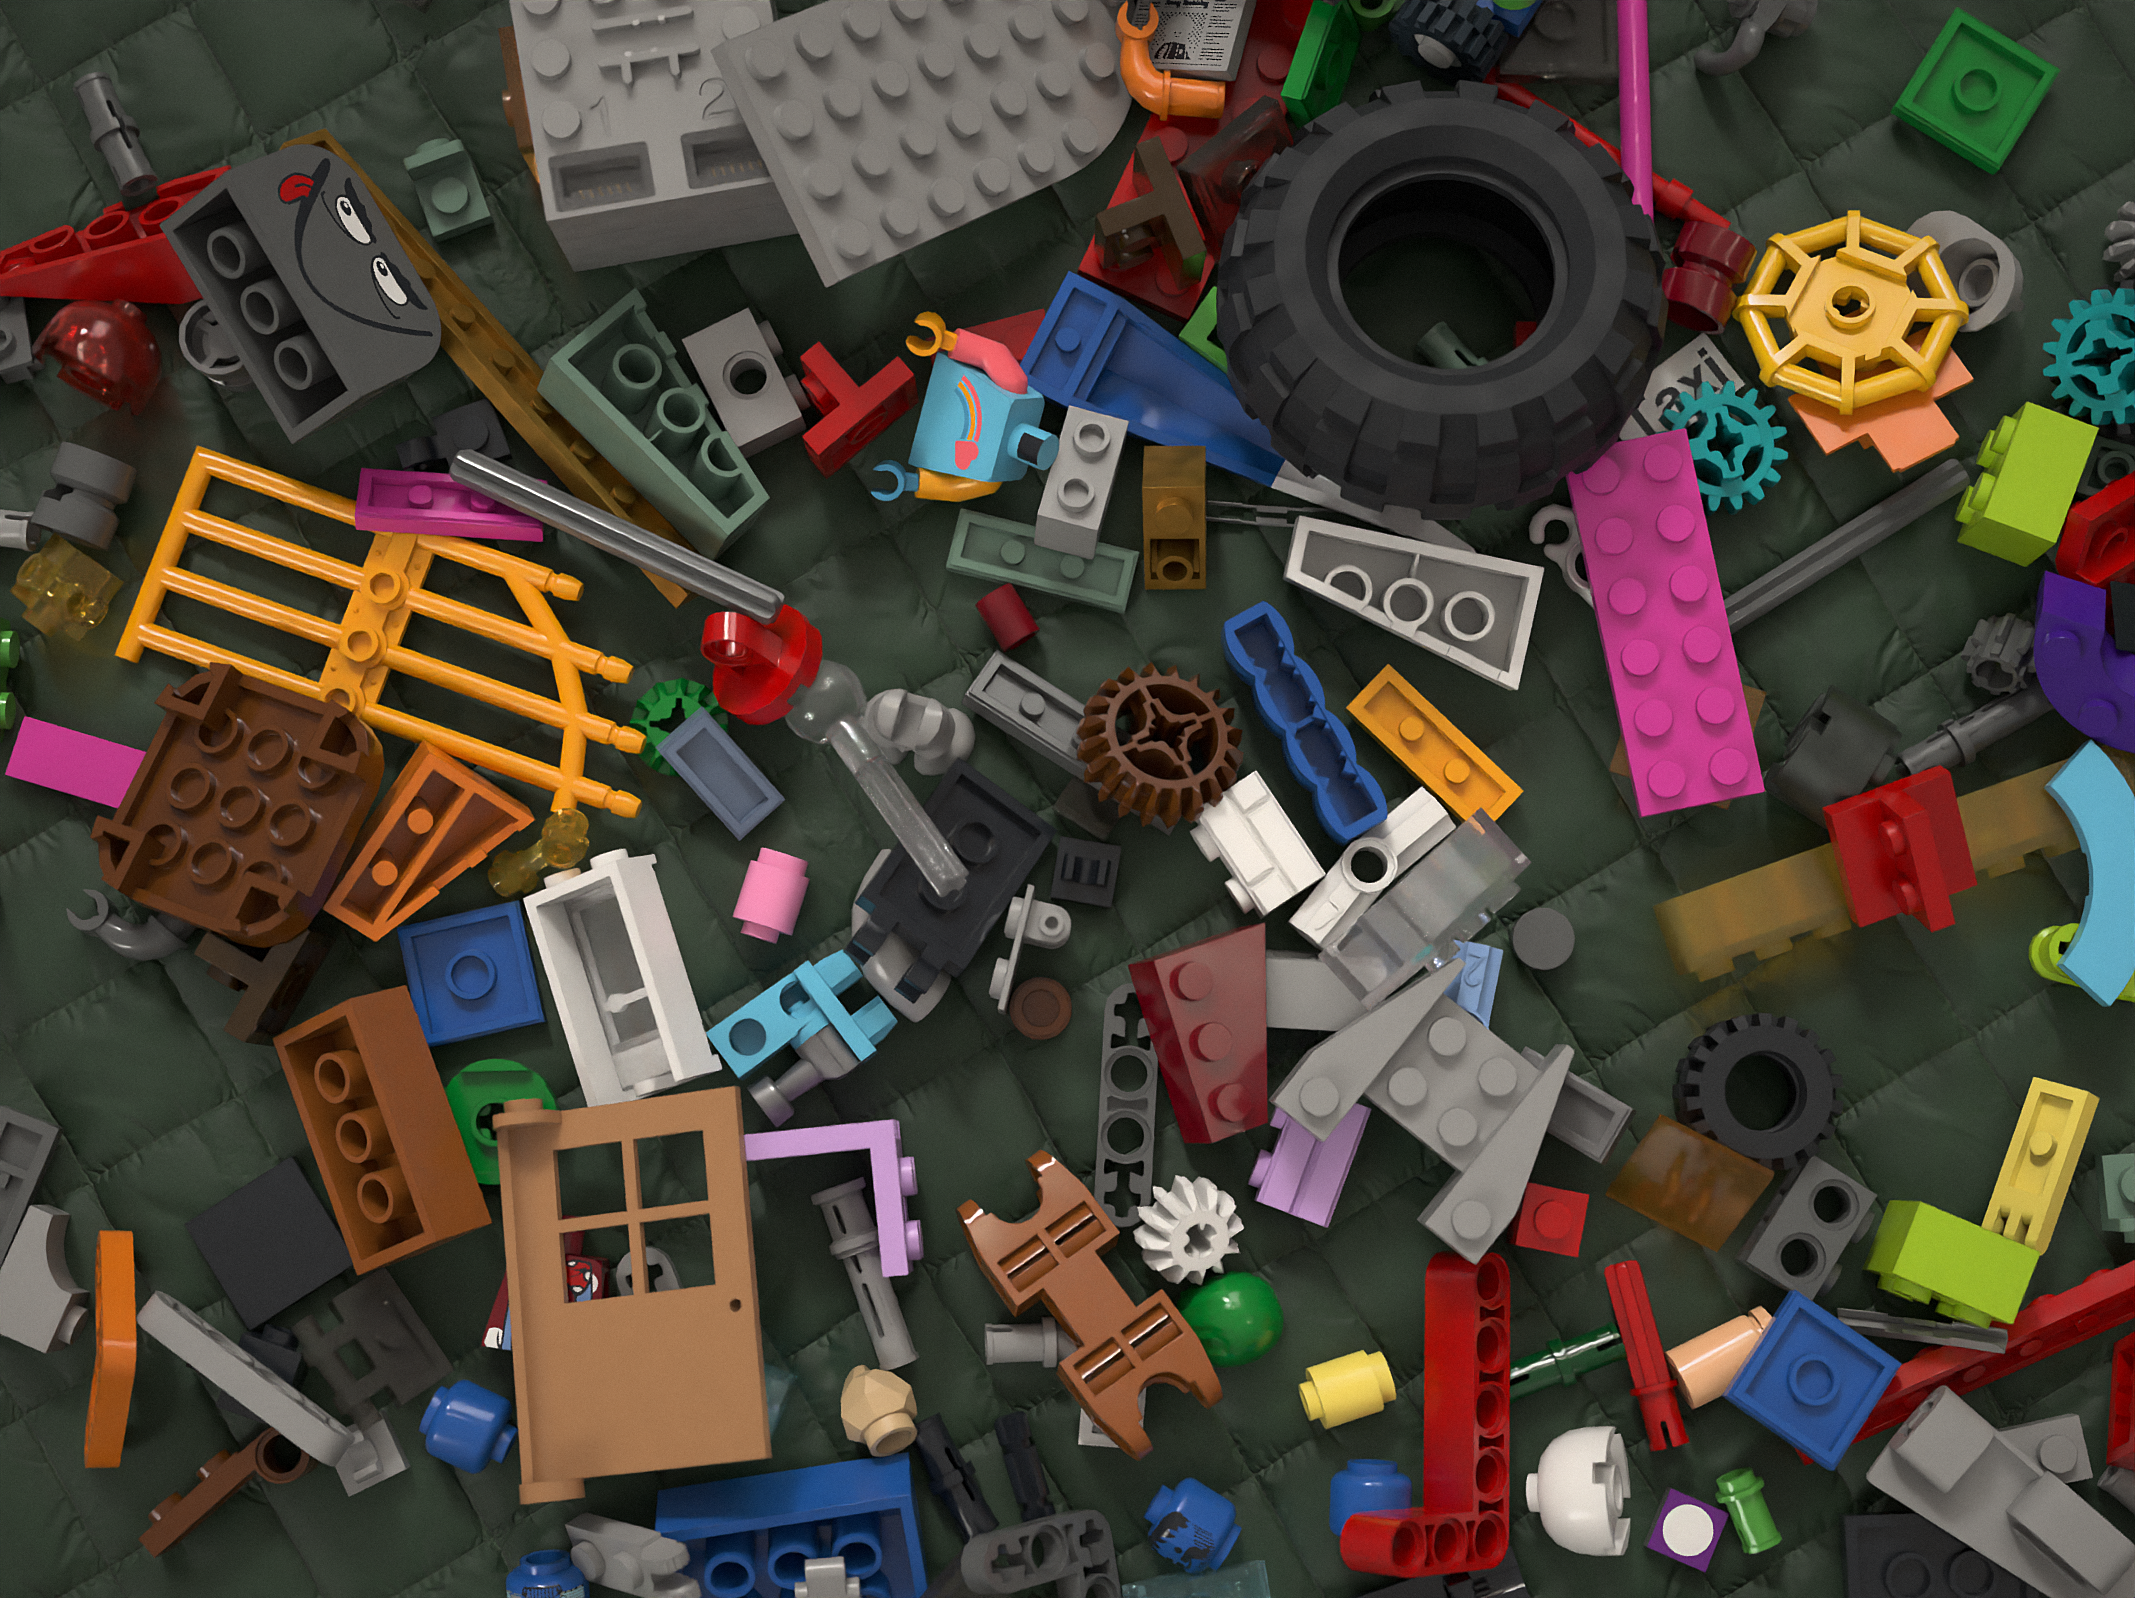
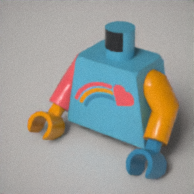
M927 311L919 314L914 322L932 329L936 339L924 341L917 336H908L906 345L909 350L923 357L934 354L939 348L947 351H938L936 354L908 464L918 468L916 473H908L899 462L884 460L878 463L873 470L893 472L898 479V486L893 490L872 488L871 494L879 500L891 501L897 498L902 491H914L915 498L962 502L995 493L1003 481L1021 480L1026 474L1028 465L1040 470L1048 469L1057 457L1059 439L1056 435L1038 428L1045 405L1044 398L1041 393L1028 385L1027 375L1007 346L960 328L956 329L954 333L947 331L945 322L935 312Z

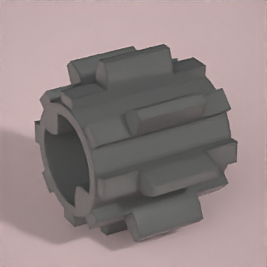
M2006 613V616L1998 618L1996 615H1993L1987 621L1983 619L1978 621L1973 635L1969 636L1961 654V659L1968 662L1967 673H1972V683L1977 688L1982 686L1985 689L1991 690L1990 694L2000 695L2001 692L2009 691L2012 694L2018 691L2019 687L2028 688L2033 673L2036 672L2033 653L2035 629L2029 620L2024 622L2016 618V614Z

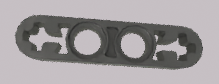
M1133 983L1123 984L1113 990L1106 1001L1103 1022L1094 1199L1112 1223L1118 1227L1132 1226L1141 1221L1142 1219L1139 1217L1137 1207L1149 1206L1151 1201L1158 1057L1151 1038L1149 1051L1132 1045L1121 1046L1115 1049L1111 1048V1036L1114 1034L1125 1038L1126 1026L1123 1017L1115 1016L1114 1007L1115 1005L1125 1004L1127 994H1136ZM1144 1018L1138 1022L1137 1039L1150 1037ZM1131 1055L1137 1057L1146 1066V1082L1136 1091H1121L1111 1080L1110 1072L1112 1065L1122 1056ZM1127 1117L1134 1119L1140 1124L1143 1129L1144 1139L1137 1151L1132 1154L1123 1155L1110 1147L1107 1133L1114 1121ZM1105 1159L1121 1164L1139 1161L1144 1163L1142 1176L1129 1173V1189L1133 1193L1140 1194L1139 1206H1130L1127 1211V1217L1115 1216L1114 1206L1104 1204L1105 1192L1115 1191L1117 1187L1118 1171L1108 1174L1104 1173Z

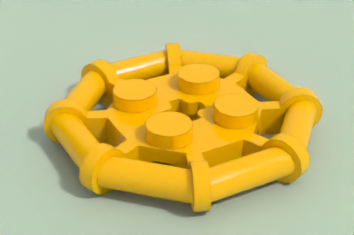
M1848 210L1847 216L1792 234L1783 235L1775 233L1766 240L1765 246L1767 251L1742 296L1737 297L1738 299L1732 311L1733 318L1742 324L1761 368L1759 379L1768 387L1782 386L1838 408L1839 415H1852L1855 408L1914 389L1924 392L1936 383L1935 373L1959 327L1965 325L1969 320V306L1959 299L1938 254L1940 244L1931 236L1919 238L1860 216V210ZM1846 242V247L1836 250V257L1820 261L1821 255L1813 258L1807 255L1808 253ZM1859 242L1899 257L1893 260L1859 247ZM1784 269H1790L1796 274L1786 295H1770ZM1910 273H1920L1931 298H1917L1914 290L1910 292L1906 284L1907 276ZM1851 299L1861 302L1860 312L1863 314L1853 318L1840 315V311L1833 307L1835 304L1846 306ZM1767 318H1784L1786 321L1791 342L1781 350L1776 343L1766 320ZM1915 321L1932 322L1933 325L1917 353L1904 341ZM1809 357L1841 370V382L1796 366V364L1803 358ZM1887 359H1891L1900 367L1899 369L1854 383L1855 370L1861 372L1871 371Z

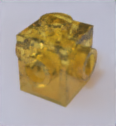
M54 532L41 551L30 556L22 564L17 574V582L9 592L27 606L21 616L51 638L60 629L79 642L88 630L95 628L104 619L110 600L124 582L100 563Z

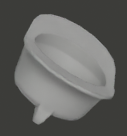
M1951 210L1935 211L1916 220L1905 232L1919 238L1931 236L1940 244L1938 254L1961 301H1964L1969 306V320L1965 325L1959 327L1958 331H1979L2007 317L2010 312H2020L2025 307V304L2020 299L2024 282L2020 262L2002 240L1970 218ZM1910 273L1906 280L1910 292L1914 290L1917 298H1931L1920 273Z

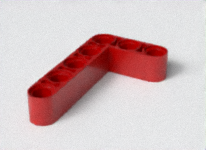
M1443 1250L1437 1252L1429 1261L1425 1276L1423 1507L1367 1511L1351 1515L1341 1531L1340 1552L1345 1565L1353 1571L1413 1578L1492 1569L1498 1566L1505 1557L1509 1542L1510 1273L1506 1261L1499 1254L1485 1252L1475 1265L1456 1251Z

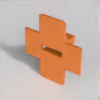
M1859 308L1844 317H1858L1863 313L1860 312ZM1932 325L1906 337L1904 342L1918 353ZM1949 346L1935 373L1937 381L1927 391L1922 392L1914 389L1855 408L1852 415H1839L1838 408L1800 393L1789 396L1788 401L1826 456L1858 440L1864 450L1874 446L1893 473L1900 471L1901 473L1954 446L1956 441L1959 440V435L1934 401L1972 383L1974 378L1951 346ZM1887 359L1871 371L1861 372L1855 370L1854 383L1899 369L1900 367L1891 359ZM1815 360L1825 377L1841 382L1840 369Z

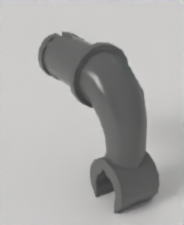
M84 889L83 891L97 902L98 916L84 920L68 908L66 909L68 920L74 927L90 936L99 937L112 950L123 957L141 961L166 957L180 948L186 951L189 945L185 941L198 928L162 913L157 917L150 914L147 918L148 922L143 925L129 923L119 917L117 906L111 899L96 890Z

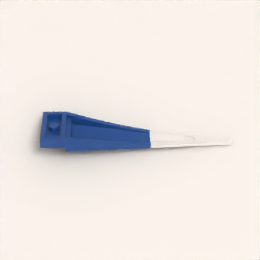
M1068 271L1020 363V367L1028 377V385L1041 393L1044 400L1065 411H1068L1070 405L1129 421L1127 436L1155 446H1206L1207 465L1417 541L1476 553L1473 547L1435 521L1421 519V512L1417 509L1385 504L1383 512L1380 513L1342 499L1340 497L1341 487L1320 474L1314 479L1309 476L1306 478L1270 446L1271 435L1265 425L1262 426L1259 418L1252 420L1244 412L1224 372L1124 298Z

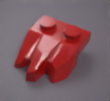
M2135 471L2120 480L2114 479L2110 481L2100 492L2083 502L2077 501L2069 507L2060 531L2062 538L2055 558L2059 575L2106 590L2105 627L2110 635L2115 633L2110 581L2135 584Z

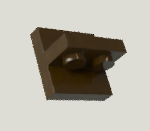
M1159 136L1135 145L1132 182L1139 197L1096 214L1094 248L1103 269L1118 264L1120 269H1129L1154 256L1153 249L1160 247L1176 287L1180 291L1201 282L1207 249Z
M309 925L289 941L273 945L267 956L248 945H243L207 932L194 953L211 963L206 974L235 991L240 992L241 989L245 991L223 1031L244 1043L274 1047L275 1044L272 1038L282 1034L337 939L319 928Z

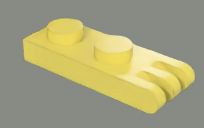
M2033 1077L1988 1205L1982 1228L2041 1252L2040 1255L2046 1252L2100 1098L2088 1091Z

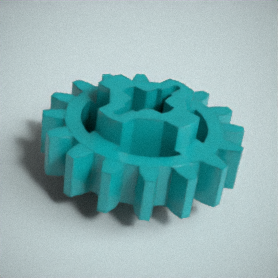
M2118 288L2114 297L2107 289L2093 290L2091 293V304L2085 300H2072L2068 303L2070 312L2074 317L2072 320L2054 319L2051 323L2061 336L2058 342L2043 344L2044 351L2056 355V363L2044 368L2043 375L2050 377L2059 376L2061 384L2056 387L2051 395L2054 399L2072 397L2074 400L2070 406L2069 414L2073 417L2086 416L2091 411V420L2094 425H2109L2113 416L2118 425L2135 423V333L2130 330L2129 320L2122 319V316H2125L2135 322V289ZM2085 332H2086V335H2087V336L2085 337V339L2083 340V342L2081 343V345H2080V347H2079L2080 341H2081L2083 335H2084ZM2116 348H2119V350H2132V353L2122 355L2119 360L2113 361L2111 366H2108V364H2095L2096 360L2107 358V354L2115 352ZM2085 376L2096 384L2098 394L2094 393L2085 384L2082 377Z
M1729 380L1723 385L1719 394H1714L1713 388L1708 381L1702 382L1696 391L1697 400L1683 391L1674 400L1679 413L1674 410L1665 409L1658 419L1669 431L1683 429L1687 421L1694 416L1697 418V422L1694 424L1697 435L1694 439L1689 440L1695 472L1710 481V484H1707L1697 478L1706 516H1711L1717 510L1720 502H1724L1725 508L1730 515L1737 514L1742 509V496L1752 505H1756L1765 497L1759 484L1772 488L1781 478L1770 466L1781 465L1788 459V452L1774 447V443L1787 434L1786 427H1770L1768 420L1777 410L1775 406L1769 405L1759 410L1754 406L1758 391L1752 388L1743 398L1735 396L1734 381ZM1729 413L1734 414L1735 416L1742 419L1748 426H1745L1740 422L1736 421L1735 419L1731 418L1729 416ZM1669 431L1656 432L1655 434L1664 433V432H1669ZM1714 438L1719 446L1729 445L1731 452L1724 459L1720 451L1710 452L1707 447ZM1758 452L1757 463L1752 474L1743 481L1741 477L1744 474L1742 461L1744 458Z

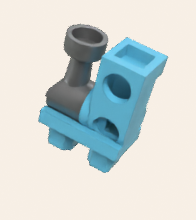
M843 949L822 959L814 966L807 960L791 974L781 979L706 1032L707 1037L742 1081L761 1068L765 1062L789 1044L801 1059L775 1082L770 1076L763 1075L747 1087L753 1098L776 1127L793 1116L794 1108L790 1103L792 1100L824 1080H840L848 1076L878 1053L874 1047L884 1040L898 1024L896 1018L879 996H876L851 1016L837 999L840 994L863 978L862 973L850 957L843 952Z

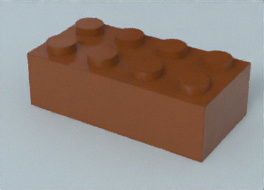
M406 985L350 998L272 1038L357 1276L413 1258L492 1223Z

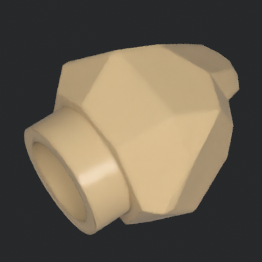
M865 1365L853 1368L845 1380L841 1396V1417L847 1438L867 1444L871 1454L875 1457L890 1456L909 1446L917 1436V1430L912 1422L917 1416V1405L911 1386L891 1371L870 1370Z

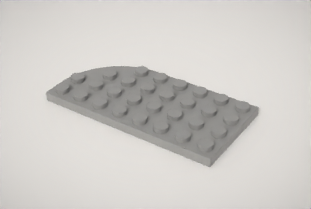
M829 0L724 41L710 52L827 288L1054 185L1083 169L1096 159L1116 136L1132 103L1133 97L1128 93L1120 73L1121 43L1116 36L1115 26L1119 9L1126 1H1128L1126 17L1128 22L1132 23L1135 3L1134 0Z

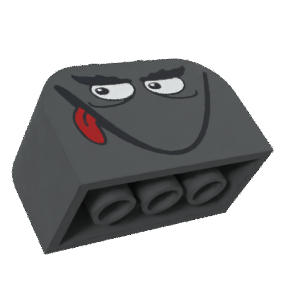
M309 144L293 145L227 170L160 224L161 229L291 444L299 442L356 414L427 365L438 351L441 340V323L436 305L361 178L343 159L324 148Z

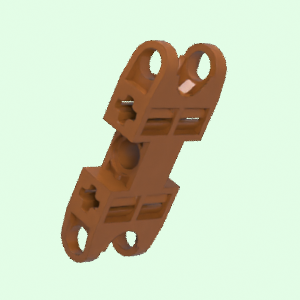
M1039 1150L1025 1160L1028 1171L1040 1188L1036 1192L1040 1202V1209L1031 1219L1022 1223H1008L998 1219L992 1212L986 1216L981 1208L971 1199L955 1209L956 1215L980 1270L1015 1318L1042 1300L1078 1350L1059 1363L1058 1377L1091 1422L1121 1450L1139 1461L1153 1451V1446L1148 1436L1138 1423L1143 1419L1138 1408V1395L1146 1387L1155 1383H1167L1176 1386L1184 1394L1191 1391L1195 1398L1207 1409H1210L1223 1399V1392L1198 1336L1162 1289L1136 1307L1099 1258L1117 1245L1120 1232L1086 1186L1053 1156L1043 1150Z

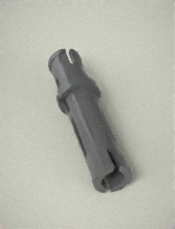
M2035 676L2031 679L2028 688L2019 687L2018 691L2012 694L2007 692L1966 717H1962L1955 722L1950 718L1937 725L1936 733L1920 743L1895 754L1897 759L1894 764L1899 765L1895 767V770L1900 779L1939 765L1945 769H1950L1957 764L1960 767H1964L1975 761L1976 753L1982 751L1985 747L2007 737L2055 708L2044 693L2038 676Z

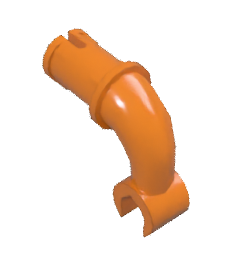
M1126 1L1119 9L1115 31L1121 43L1120 73L1128 93L1145 109L1158 114L1162 121L1167 120V115L1221 119L1224 108L1225 81L1171 78L1170 71L1158 72L1153 66L1149 52V44L1155 37L1159 22L1158 12L1154 5L1150 3L1147 24L1142 27V30H1139L1138 27L1132 26L1127 20L1128 1Z

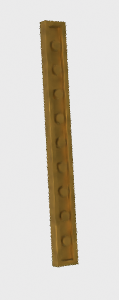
M326 128L282 144L280 150L298 144H309L324 148L343 159L358 174L436 305L441 323L440 345L576 498L703 556L536 390L544 371ZM639 567L676 609L700 596Z

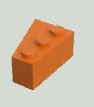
M424 739L354 840L322 909L377 942L437 896L442 887L467 868L476 866L487 857L489 851L517 830L519 832L523 830L535 818L528 805Z

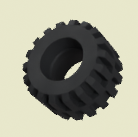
M1756 1013L1717 1022L1706 1028L1707 1032L1705 1034L1695 1037L1687 1046L1690 1050L1687 1057L1679 1059L1675 1072L1681 1073L1679 1084L1672 1085V1098H1679L1680 1111H1676L1675 1115L1679 1125L1685 1124L1690 1134L1686 1138L1694 1147H1701L1707 1152L1705 1157L1713 1162L1726 1164L1729 1166V1169L1739 1171L1771 1172L1772 1170H1786L1798 1166L1797 1161L1810 1159L1818 1153L1820 1148L1817 1145L1820 1141L1830 1140L1836 1130V1127L1830 1123L1833 1115L1842 1114L1844 1101L1836 1100V1088L1844 1087L1842 1074H1833L1830 1066L1831 1063L1837 1060L1830 1048L1821 1049L1817 1044L1821 1038L1811 1028L1804 1030L1797 1026L1799 1021L1787 1016L1778 1018L1773 1017L1772 1013ZM1754 1055L1769 1059L1781 1070L1786 1079L1789 1094L1788 1104L1781 1119L1773 1127L1761 1131L1750 1130L1741 1125L1731 1114L1725 1098L1726 1080L1733 1066L1740 1059Z

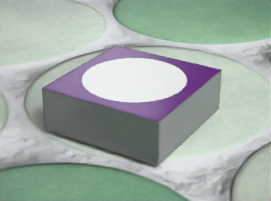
M1667 1486L1643 1545L1706 1572L1729 1513Z

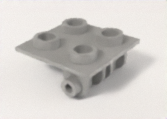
M1029 884L1025 899L1015 896L1012 898L1004 933H1006L1005 937L1015 940L1010 960L997 959L989 990L990 998L1000 1000L998 1011L1002 1015H1006L1023 943L1047 949H1056L1063 946L1070 936L1071 920L1068 913L1060 906L1034 900L1035 886Z

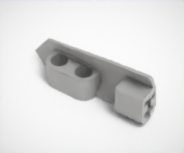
M1946 1385L1936 1388L1919 1404L1866 1473V1479L1871 1484L2050 1598H2135V1545L2048 1470L2044 1472Z

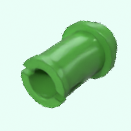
M1743 1467L1730 1471L1716 1480L1719 1490L1715 1493L1717 1502L1726 1504L1742 1543L1741 1547L1744 1553L1753 1554L1767 1550L1782 1540L1780 1531H1777L1760 1490L1765 1486L1762 1477L1755 1476L1751 1467Z

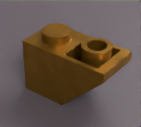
M1144 446L1142 499L1145 589H1206V446Z

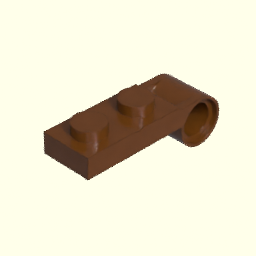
M271 1427L261 1433L243 1450L231 1455L225 1448L206 1462L196 1472V1475L202 1482L184 1498L176 1491L153 1509L147 1516L153 1523V1526L138 1539L151 1555L156 1558L176 1547L257 1474L269 1482L284 1484L311 1473L320 1461L301 1449V1459L295 1469L282 1466L275 1456V1444L283 1434Z

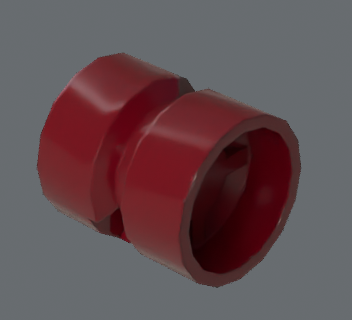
M1702 221L1685 222L1670 256L1676 267L1665 269L1662 274V289L1669 303L1667 320L1700 333L1714 335L1723 333L1738 299L1732 288H1736L1738 283L1745 282L1757 254L1754 245L1746 238L1719 225Z

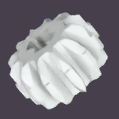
M1175 1175L1170 1192H1166L1162 1187L1153 1186L1154 1198L1157 1201L1153 1207H1137L1139 1217L1146 1223L1133 1231L1135 1241L1144 1248L1141 1252L1143 1261L1152 1270L1160 1271L1163 1277L1176 1284L1186 1277L1191 1283L1202 1285L1206 1269L1208 1268L1212 1269L1215 1273L1224 1274L1223 1263L1220 1259L1224 1254L1240 1253L1238 1244L1231 1237L1244 1229L1241 1219L1233 1212L1236 1208L1233 1198L1224 1190H1217V1186L1209 1179L1201 1178L1200 1176L1191 1183L1186 1177Z

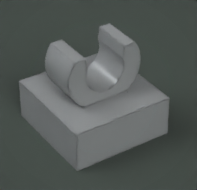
M385 1410L347 1427L355 1437V1440L335 1466L349 1497L411 1467Z

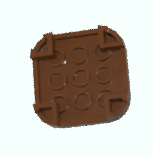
M210 662V671L193 676L177 689L168 683L154 703L167 713L113 819L110 820L97 815L90 838L98 843L99 865L104 873L101 879L119 892L146 908L243 945L266 948L287 942L309 926L323 906L378 793L385 769L383 747L372 728L332 699L330 703H326L244 675L231 664Z

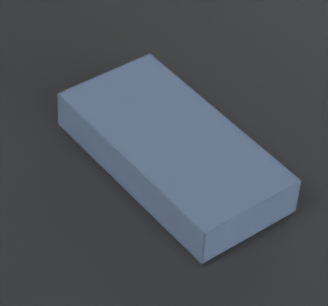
M702 706L655 747L739 841L785 801V798Z

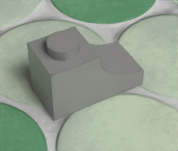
M49 1204L29 1206L0 1270V1334L43 1353L64 1350L67 1343L72 1345L76 1342L89 1316V1310L83 1308L90 1293L78 1287L65 1259V1231L71 1214Z

